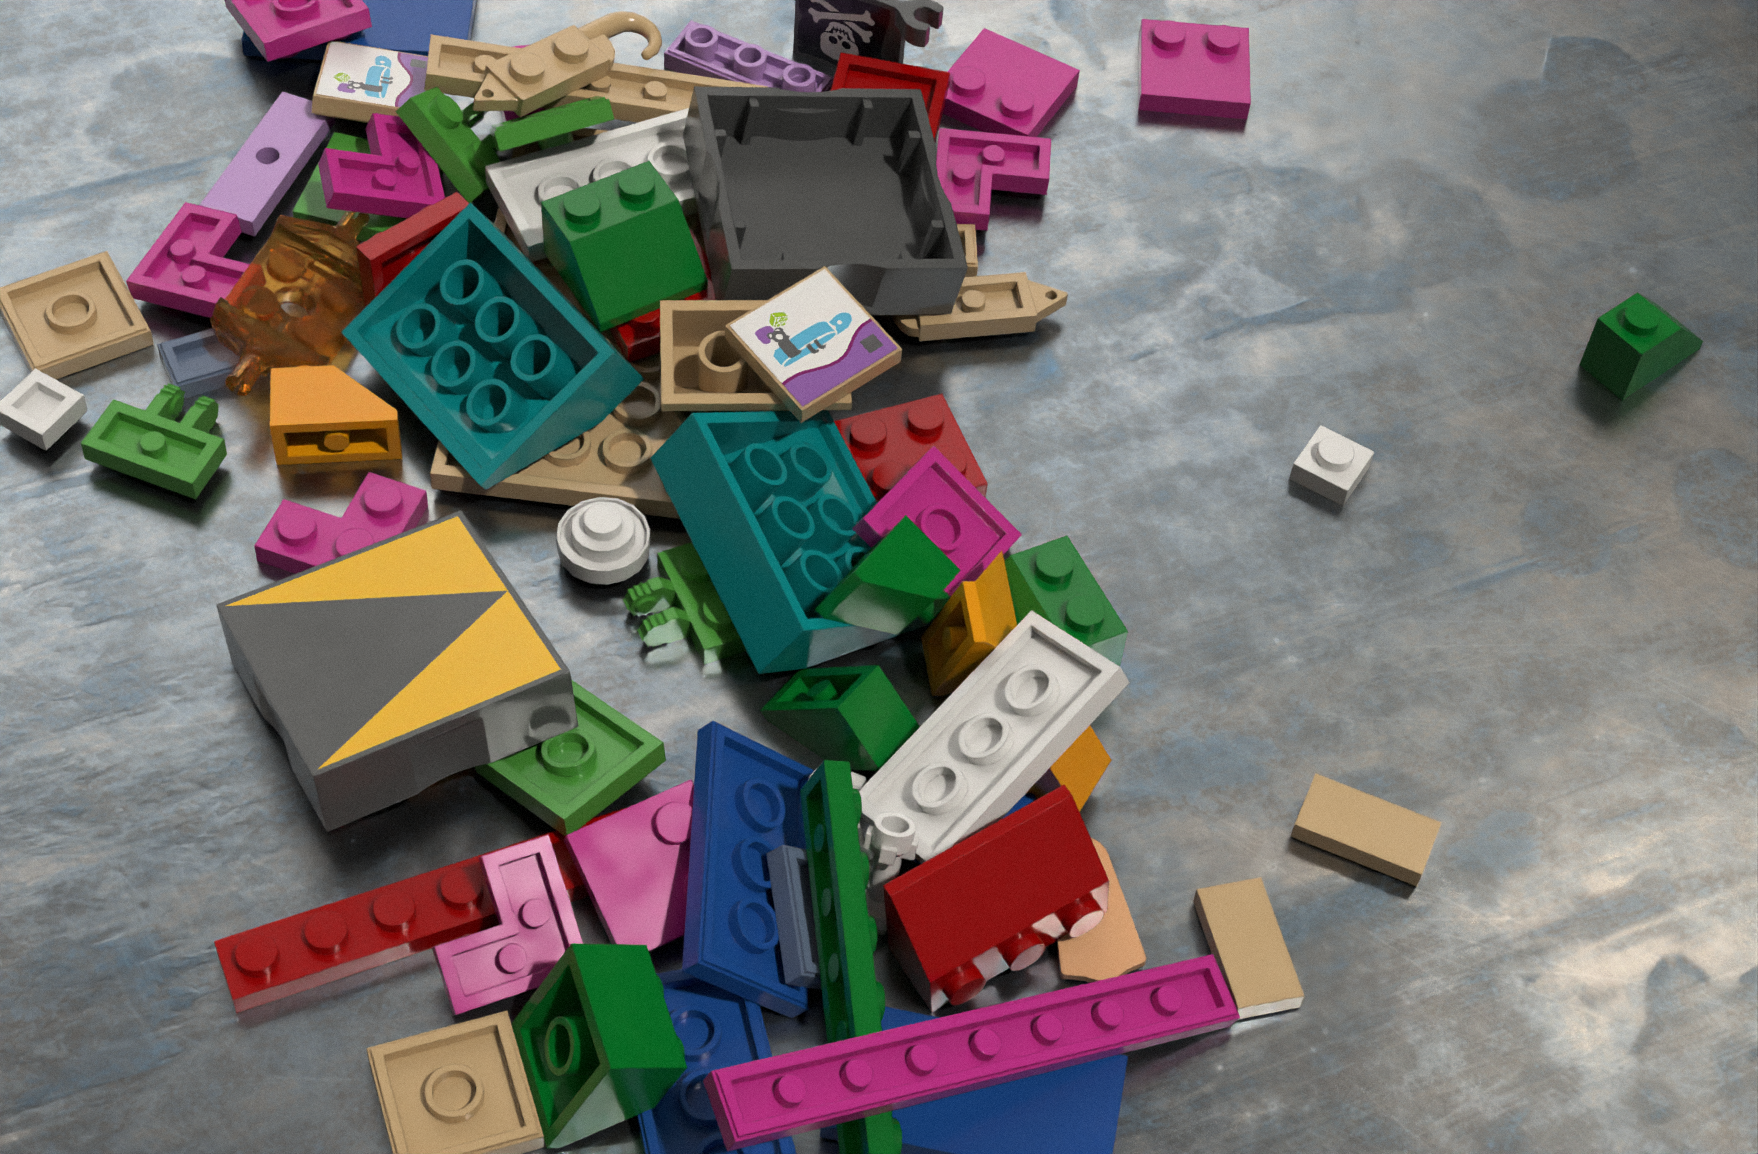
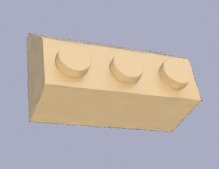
M660 300L661 411L789 410L725 339V325L767 300ZM851 393L823 410H851Z

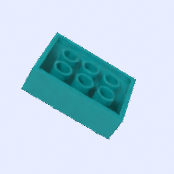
M471 202L341 332L485 490L601 423L644 380L643 376L516 245Z
M822 410L802 423L791 411L692 413L650 458L758 674L805 669L930 625L936 618L935 616L929 623L924 625L916 617L898 635L824 619L815 610L871 549L852 528L877 503L828 410Z

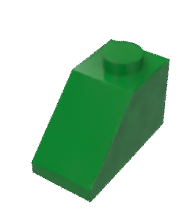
M1637 292L1597 319L1579 365L1623 401L1699 350L1703 341L1661 306Z
M905 515L858 561L815 610L824 619L898 635L916 617L926 625L942 610L951 598L944 589L960 572V569Z
M879 665L800 669L760 710L768 722L824 760L850 762L851 770L879 771L920 728Z

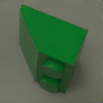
M650 161L541 202L544 253L600 332L659 309L660 300H681L708 289V280L680 202Z
M1067 535L1010 555L1004 561L1017 625L1032 610L1120 667L1128 630Z
M571 943L511 1023L547 1149L564 1147L655 1108L687 1069L683 1043L676 1035L664 999L663 984L660 977L656 975L647 945Z

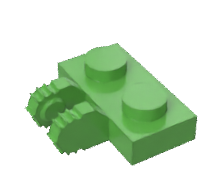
M438 87L410 97L395 111L468 203H472L491 193L486 183L485 166L500 162L496 154L498 150L494 147L491 134L481 141L471 129L484 119V115L488 111H474L473 103L461 110L458 104L452 98L443 94Z
M170 383L164 385L163 389H160V393L154 397L146 410L113 399L81 442L84 458L197 499L227 455L224 439L209 434L210 429H213L214 424H216L219 404L215 402V399L203 395L199 397L180 423L176 422L175 418L179 417V413L182 411L185 392L181 390V387Z
M692 542L657 553V569L661 577H655L647 580L645 583L640 582L638 585H633V588L628 589L625 598H623L627 610H630L633 616L638 615L640 617L641 615L646 616L650 612L654 613V615L642 620L639 629H637L647 647L653 646L654 648L658 645L661 646L663 643L669 644L691 637L704 665L746 651Z

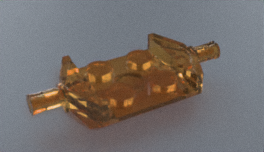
M345 211L336 226L283 215L279 216L270 238L225 299L220 297L216 302L210 320L219 343L240 357L236 367L225 379L226 386L230 391L234 392L241 381V387L237 395L247 396L260 375L266 377L268 373L271 374V368L297 367L302 365L329 366L332 364L348 340L341 332L365 308L356 246L360 245L356 238L370 220L368 213H359L355 218L356 212ZM285 303L297 304L304 308L309 316L302 318L291 316L282 309L281 305Z

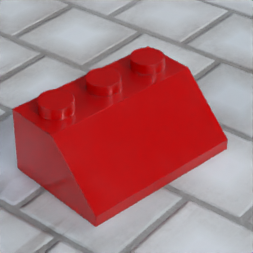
M1065 784L883 885L888 948L930 1011L934 1012L949 1002L952 1005H960L969 1001L984 988L986 981L1008 968L1012 971H1018L1030 966L1041 957L1047 946L1069 934L1071 937H1078L1092 930L1102 920L1104 913L1108 910L1109 879L1075 800Z

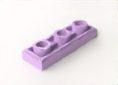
M690 20L664 52V67L678 73L797 92L831 91L834 77L814 70L809 65L794 62L764 50L759 45L749 44L719 32L711 26L699 24Z
M282 91L203 199L200 206L237 214L242 232L256 236L336 122L335 118L311 113V100Z

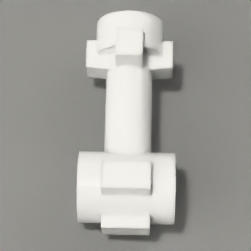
M897 812L879 814L875 818L874 826H868L863 848L875 852L869 883L865 889L868 915L873 916L876 921L877 934L884 936L887 931L883 885L899 876L902 859H915L920 838L915 836V822L908 816Z

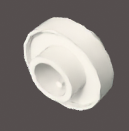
M607 497L584 500L567 510L558 523L556 536L557 552L562 565L574 577L583 581L607 585L625 581L639 572L649 558L650 528L646 517L634 505L618 498Z

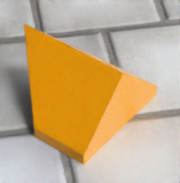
M1002 551L976 581H963L921 636L932 696H944L953 693L1017 626Z

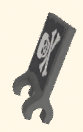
M795 0L793 52L834 69L837 68L841 52L903 64L905 41L917 47H925L929 42L930 26L939 29L942 25L944 7L932 0Z

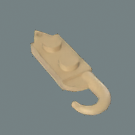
M626 11L609 13L579 28L575 25L567 27L487 64L483 83L474 97L473 110L514 111L519 117H522L607 76L608 71L613 67L615 59V49L609 38L623 32L640 34L648 42V46L642 51L641 56L643 59L649 60L658 54L662 46L661 33L656 25L645 16Z
M1026 272L972 276L964 278L951 314L891 316L902 332L912 337H918L919 341L1035 332L1037 322L1066 305L1068 293L1030 281L1027 278Z

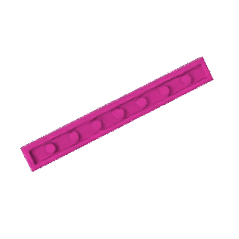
M1211 954L713 1070L703 1082L728 1152L1227 1028L1235 1023L1240 1016L1216 959Z

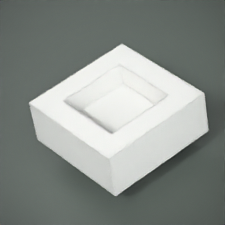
M35 368L0 401V425L47 451L88 410L83 394Z
M1320 425L1294 462L1289 479L1344 506L1369 469L1374 451Z

